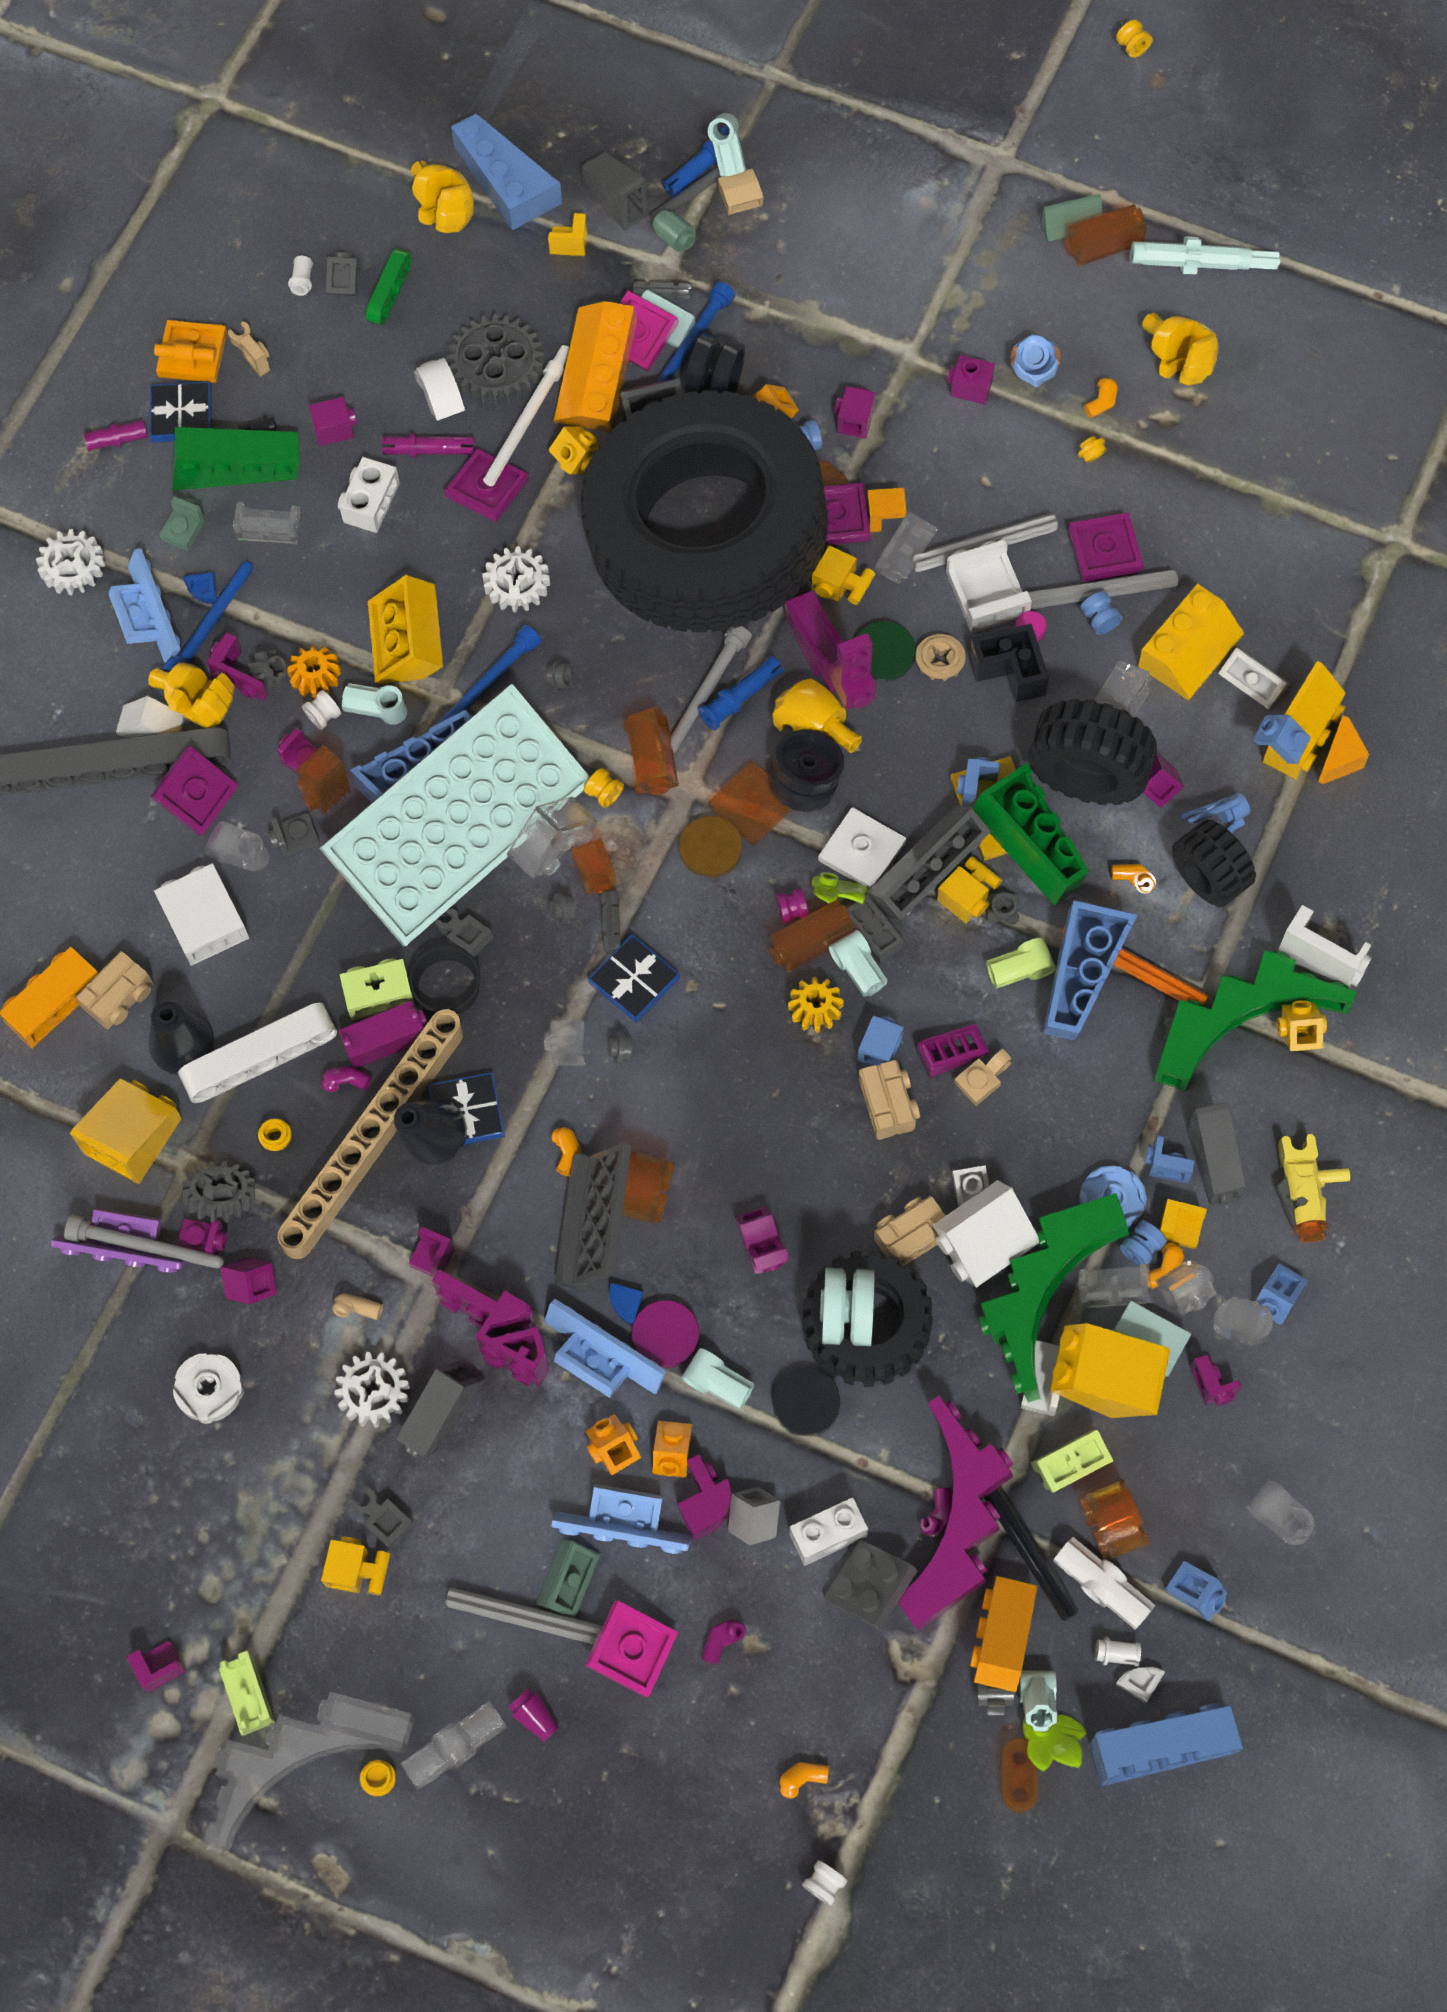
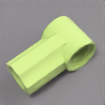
M1044 938L1031 939L1020 945L1016 951L987 960L986 962L989 977L996 989L1026 978H1030V980L1042 979L1056 970L1055 963Z

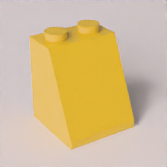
M120 1078L70 1132V1135L84 1155L140 1184L182 1118L176 1109L177 1104L163 1095L156 1098L148 1093L149 1089L135 1080L129 1083Z
M1088 1323L1064 1326L1050 1391L1109 1418L1157 1415L1171 1349Z

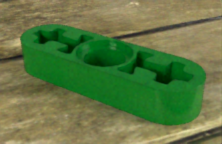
M399 248L393 250L366 310L367 322L380 326L385 324L409 273L412 263L411 252Z

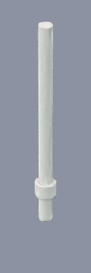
M562 345L554 359L547 363L543 370L544 376L485 475L483 479L485 484L494 486L553 383L560 379L569 353L568 346Z

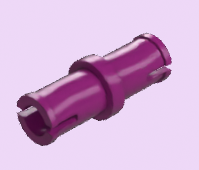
M143 419L117 426L115 423L109 424L110 427L83 432L88 452L115 445V448L121 447L122 443L148 439Z

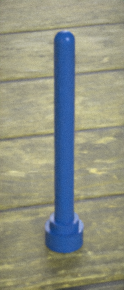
M723 282L715 283L709 292L710 303L654 384L673 378L695 346L699 336L704 333L719 309H724V307H728L736 294L729 285Z
M244 561L179 656H174L173 659L169 658L161 670L170 672L178 663H189L252 572L253 564L250 561Z
M523 625L515 634V644L437 724L464 710L467 711L523 652L534 651L542 643V639L537 632L530 626Z

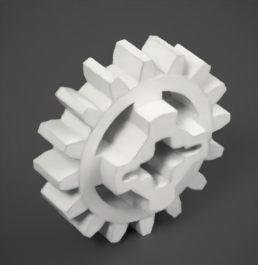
M70 529L68 536L64 537L61 532H57L58 539L55 541L47 538L48 548L40 547L39 551L42 557L36 558L39 566L37 570L41 579H44L48 588L54 586L59 594L66 588L69 595L73 594L75 588H79L82 593L85 592L84 585L87 583L94 587L96 585L93 580L94 576L102 577L103 574L100 568L106 564L103 559V551L101 546L97 544L94 537L88 539L84 531L75 536L73 529Z
M520 546L516 547L515 553H510L508 548H504V556L501 557L495 553L493 555L494 563L487 562L485 564L487 572L482 575L483 582L485 583V593L490 594L492 604L499 601L501 610L510 605L513 612H517L518 606H523L525 611H528V603L533 602L538 606L540 604L539 595L547 596L546 586H550L548 565L543 564L541 555L533 558L532 549H528L524 554L521 553ZM519 573L518 580H516V585H514L515 579H517V574Z
M366 1352L364 1361H360L357 1356H354L353 1362L355 1365L352 1368L347 1365L342 1366L346 1376L336 1377L337 1384L342 1386V1388L334 1391L336 1398L343 1399L338 1403L341 1411L349 1409L346 1416L350 1421L358 1416L359 1424L362 1427L366 1425L368 1420L372 1421L374 1427H378L379 1419L381 1418L391 1423L390 1414L393 1411L400 1415L402 1413L398 1405L399 1402L404 1403L409 1400L408 1396L402 1392L410 1389L409 1382L401 1380L406 1376L405 1370L403 1368L395 1370L398 1363L394 1358L386 1363L385 1354L380 1352L377 1359H373L371 1353ZM369 1370L368 1372L364 1373L363 1375L358 1376V1375H359L360 1373H362L363 1371ZM385 1372L393 1378L395 1387L384 1383L386 1378ZM377 1384L379 1391L373 1390L371 1395L368 1396L366 1388L372 1389L373 1385ZM350 1392L360 1396L359 1407L352 1402ZM384 1403H387V1404H386L385 1406H383L382 1408L376 1410V1407H378V1406H380V1405H382V1404H384Z

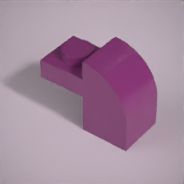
M766 1206L734 1216L744 1249L755 1274L773 1271L787 1264L786 1262L789 1261L786 1248L779 1239L773 1216Z
M700 1455L687 1460L688 1470L700 1493L678 1503L679 1513L694 1541L721 1527L730 1513L731 1489L728 1479L714 1484V1481L718 1480L715 1470L709 1461L703 1463Z

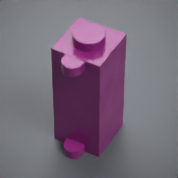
M409 1001L338 1031L352 1066L357 1069L411 1047L428 1022L423 1010L416 1011L412 1001Z

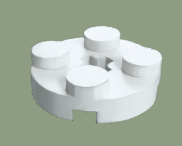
M203 1353L194 1355L179 1367L175 1376L176 1381L173 1394L177 1405L188 1417L204 1424L218 1421L228 1416L237 1407L244 1394L242 1378L238 1369L231 1360L219 1354L207 1355ZM205 1380L209 1383L214 1380L217 1382V1385L214 1387L215 1392L211 1395L208 1393L201 1395L199 1393L203 1389L201 1383Z

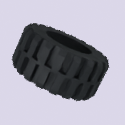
M1070 699L1068 702L1062 700L1046 708L1040 715L1028 752V761L1034 774H1037L1038 779L1042 783H1047L1049 788L1056 792L1064 793V796L1078 798L1086 803L1096 802L1098 805H1107L1108 803L1121 805L1124 801L1126 803L1133 801L1145 791L1157 753V742L1151 729L1148 726H1144L1141 719L1132 717L1130 712L1124 709H1116L1108 703H1096L1095 700L1087 699L1086 701H1080L1079 699Z
M861 1250L851 1252L848 1259L844 1260L842 1256L833 1259L832 1266L829 1268L844 1269L846 1272V1290H852L853 1273L856 1269L874 1270V1293L890 1300L899 1313L898 1330L888 1341L874 1346H854L851 1341L843 1337L840 1345L822 1344L823 1322H820L821 1289H825L826 1266L817 1273L816 1281H811L807 1289V1297L804 1299L803 1331L807 1348L813 1352V1359L819 1366L824 1365L827 1368V1374L833 1378H836L837 1375L844 1377V1383L853 1386L855 1381L864 1382V1387H874V1382L882 1381L886 1385L894 1382V1377L897 1375L905 1376L910 1372L911 1366L914 1363L918 1364L923 1357L924 1349L928 1346L930 1339L933 1306L931 1297L926 1294L927 1286L923 1279L917 1280L915 1277L916 1271L909 1264L905 1267L899 1264L900 1258L890 1255L889 1259L881 1258V1251L871 1250L870 1256H862Z

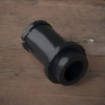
M267 415L263 416L262 420L238 425V430L278 431L274 417L268 418Z

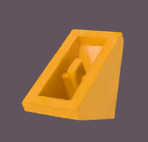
M1342 716L1318 780L1319 783L1326 784L1365 767L1370 754L1350 718L1347 716Z

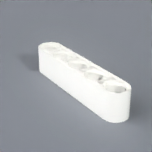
M314 1003L189 1062L178 1071V1075L191 1102H204L331 1041L337 1035V1030L324 1004Z

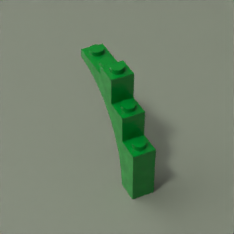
M1265 950L1253 984L1247 983L1244 978L1232 975L1228 977L1222 975L1211 1009L1205 1008L1202 1003L1194 1000L1179 1001L1154 1081L1186 1091L1195 1068L1208 1050L1226 1033L1246 1021L1270 1012L1282 1011V1005H1289L1299 1000L1314 1002L1318 1009L1348 1015L1357 991L1349 989L1347 985L1340 982L1328 983L1319 980L1311 973L1293 972L1296 963L1295 959L1289 958L1287 954L1280 951L1269 952Z
M1117 1193L1040 1217L1042 1229L1036 1231L1042 1250L1010 1260L1014 1272L1007 1275L1013 1293L981 1303L984 1315L978 1316L984 1336L991 1334L995 1345L1001 1343L1007 1363L1014 1361L1017 1372L1011 1374L1017 1394L1024 1392L1028 1403L1041 1399L1035 1374V1345L1040 1322L1050 1299L1064 1278L1085 1258L1103 1246L1129 1235L1127 1222Z

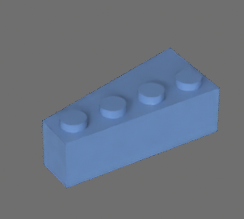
M474 114L451 126L455 150L512 230L563 204L560 182L479 115Z
M464 710L429 728V732L416 739L412 737L404 741L403 745L389 753L385 751L375 756L374 761L362 767L358 765L350 769L354 786L373 803L472 718V716Z
M1078 901L1072 902L1068 910L1043 1034L1069 1040L1077 1038L1138 915Z
M1219 1702L1199 1707V1713L1186 1715L1185 1711H1180L1164 1716L1165 1720L1151 1722V1719L1132 1723L1129 1728L1119 1730L1117 1728H1110L1097 1732L1089 1746L1100 1786L1239 1753L1243 1746L1231 1706L1221 1708Z

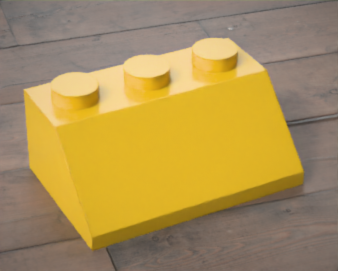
M405 575L368 600L375 683L388 684L422 680L443 667L435 584Z
M1197 584L1142 648L1138 667L1189 701L1243 637L1244 632L1224 601Z
M1316 662L1284 714L1290 715L1311 737L1298 764H1288L1270 745H1268L1263 763L1297 780L1302 770L1306 772L1310 770L1317 756L1313 754L1317 745L1323 748L1331 734V731L1328 729L1332 721L1338 723L1346 709V706L1342 705L1346 692L1323 663Z

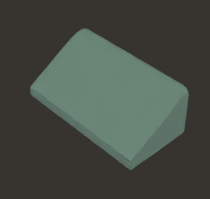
M1095 194L1044 206L1041 226L1046 240L1054 241L1101 230L1103 228L1101 195Z
M562 1540L536 1605L559 1615L575 1619L601 1554L572 1540Z

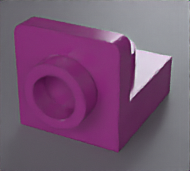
M298 728L291 734L285 735L277 749L281 763L309 784L330 762L329 756L304 738L303 732Z
M184 1219L177 1246L218 1255L219 1251H224L226 1247L227 1232L224 1231L225 1229L220 1220L205 1223Z
M1208 1355L1194 1359L1190 1366L1205 1405L1216 1402L1217 1406H1221L1236 1399L1235 1395L1242 1387L1240 1381L1236 1380L1220 1386V1382H1222L1220 1370L1216 1363L1211 1364Z

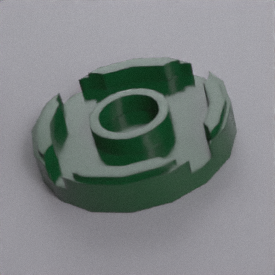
M889 621L875 622L866 626L857 635L858 637L868 633L873 643L871 675L873 679L877 680L879 678L892 681L904 676L912 667L916 655L915 641L910 632L900 624Z

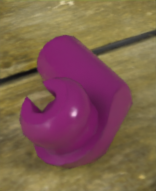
M346 1065L328 1069L322 1075L324 1079L321 1082V1086L325 1091L335 1092L339 1089V1084L349 1083L366 1091L370 1086L372 1076Z
M950 1488L933 1490L935 1509L920 1521L921 1531L929 1537L938 1536L947 1528L952 1509Z
M731 1619L711 1628L702 1660L719 1665L723 1647L744 1638L746 1634L744 1624L738 1620Z

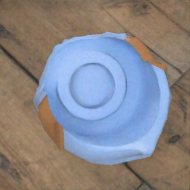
M1032 334L1014 345L1010 356V365L1013 367L1017 377L1037 388L1055 376L1058 367L1061 366L1060 350L1053 341H1049L1041 335Z

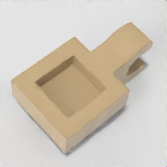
M243 321L241 323L244 332L242 335H235L232 330L228 331L231 343L242 351L243 357L261 377L270 371L267 361L269 353L262 342L256 343L253 340L250 326Z
M1002 1049L993 1056L987 1065L978 1059L954 1079V1083L977 1106L1001 1086V1081L997 1076L1011 1065L1010 1060L1012 1058Z

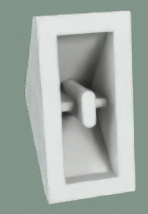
M146 696L123 705L116 734L117 736L135 738L181 732L185 717L170 710L167 705Z

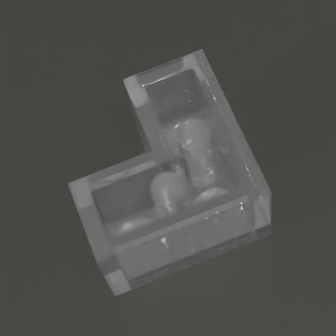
M573 796L536 806L507 855L532 879L545 875L550 876L559 868L561 864L559 860L564 852L578 846L583 847L592 839L594 835L592 831L597 825L598 820Z

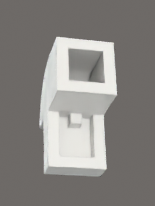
M445 358L425 362L413 371L417 383L424 391L430 412L437 421L465 411L456 381Z

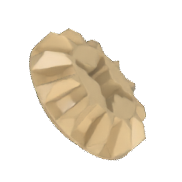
M946 634L931 635L925 638L916 650V664L920 668L921 674L925 673L931 680L937 678L945 682L949 677H957L959 671L964 668L965 650L962 644L952 636ZM935 654L939 656L947 655L946 664H943L941 661L933 663L935 661Z

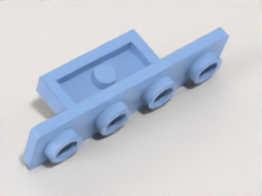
M141 548L134 549L128 563V569L134 584L111 586L108 594L127 644L156 641L164 663H166L169 658L173 659L180 652V640L173 632L170 624V614L163 606L161 591L151 575L149 560L145 559Z
M556 1299L550 1303L544 1322L568 1338L565 1344L557 1351L554 1358L555 1363L609 1398L627 1377L653 1394L659 1391L666 1374L665 1369L660 1367L655 1361L646 1358L632 1349L627 1343L607 1333L599 1325L590 1322L576 1313L571 1307L564 1305Z
M595 1484L589 1517L558 1511L552 1518L551 1527L559 1528V1532L566 1535H578L582 1532L593 1534V1538L600 1541H613L616 1538L627 1540V1544L634 1547L643 1548L647 1547L648 1544L660 1546L662 1551L672 1554L688 1551L692 1536L688 1534L659 1529L664 1496Z

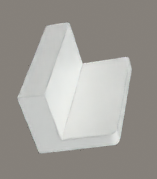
M1036 1341L1035 1374L1041 1399L1028 1403L1024 1394L1021 1404L1022 1409L1050 1416L1055 1415L1060 1395L1051 1392L1050 1389L1060 1346Z

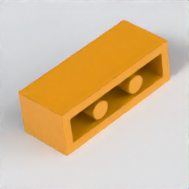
M69 947L65 952L57 954L52 959L51 965L41 974L33 976L23 991L17 996L9 998L4 1003L0 1016L5 1024L33 1049L79 1006L75 997L98 972L72 947Z
M996 1576L993 1590L986 1588L982 1609L988 1610L987 1618L980 1616L976 1638L982 1639L981 1647L974 1646L970 1667L977 1668L974 1679L975 1683L1016 1692L1037 1592L1036 1585Z

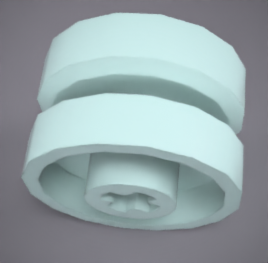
M826 1267L825 1289H821L820 1322H823L822 1344L840 1345L844 1337V1323H851L850 1340L854 1346H871L874 1270L856 1269L853 1273L852 1290H846V1272L844 1269Z

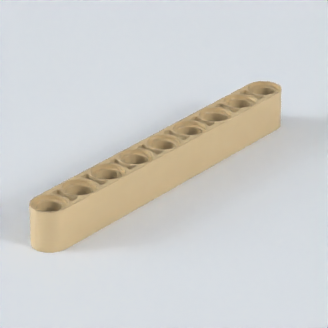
M442 1009L433 1015L278 1231V1241L288 1257L301 1259L311 1252L396 1133L397 1129L394 1124L396 1110L404 1103L419 1101L427 1090L428 1085L432 1083L463 1038V1029L459 1016L454 1011ZM446 1024L455 1026L449 1033L439 1031ZM427 1050L436 1051L435 1056L430 1059L421 1058L422 1053ZM408 1076L418 1078L412 1085L402 1084L403 1080ZM389 1102L399 1103L394 1111L387 1112L383 1110L384 1106ZM371 1128L380 1130L376 1137H364L365 1132ZM353 1154L361 1156L356 1164L348 1165L345 1163L346 1159ZM339 1181L342 1183L340 1188L334 1192L326 1190L330 1182ZM311 1209H322L321 1215L317 1218H307V1213ZM291 1236H303L302 1241L298 1245H287Z

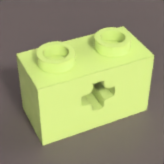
M385 959L375 966L367 968L357 966L350 968L346 973L339 974L347 1009L352 1021L375 1016L409 1001H412L415 1006L403 959ZM379 984L380 989L374 990V985Z

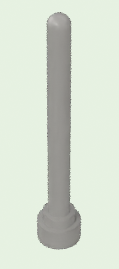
M731 626L724 634L726 638L724 640L725 646L666 743L665 748L667 752L675 753L699 714L698 708L706 703L735 652L740 651L741 648H746L752 638V634L743 626L737 628Z
M76 1214L69 1216L65 1226V1240L77 1243L81 1240L87 1241L89 1238L215 1269L221 1268L224 1263L223 1258L219 1255L91 1225L92 1222L87 1221L86 1217Z

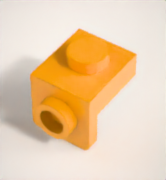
M658 1421L653 1449V1474L674 1477L687 1476V1460L692 1435V1424Z

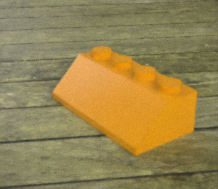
M603 301L578 308L554 423L610 433L614 429L621 398L620 392H622L637 324L634 306Z

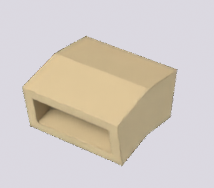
M753 168L735 175L718 178L719 193L728 215L763 206L764 197Z

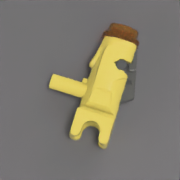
M1313 1134L1307 1135L1306 1141L1302 1144V1150L1295 1149L1291 1144L1290 1137L1284 1136L1279 1140L1277 1147L1280 1166L1284 1168L1285 1179L1277 1186L1278 1193L1285 1206L1289 1220L1294 1227V1232L1299 1236V1241L1302 1243L1321 1241L1326 1238V1231L1328 1230L1326 1198L1322 1196L1321 1188L1325 1186V1183L1350 1181L1349 1168L1318 1170L1316 1161L1318 1151L1315 1136Z

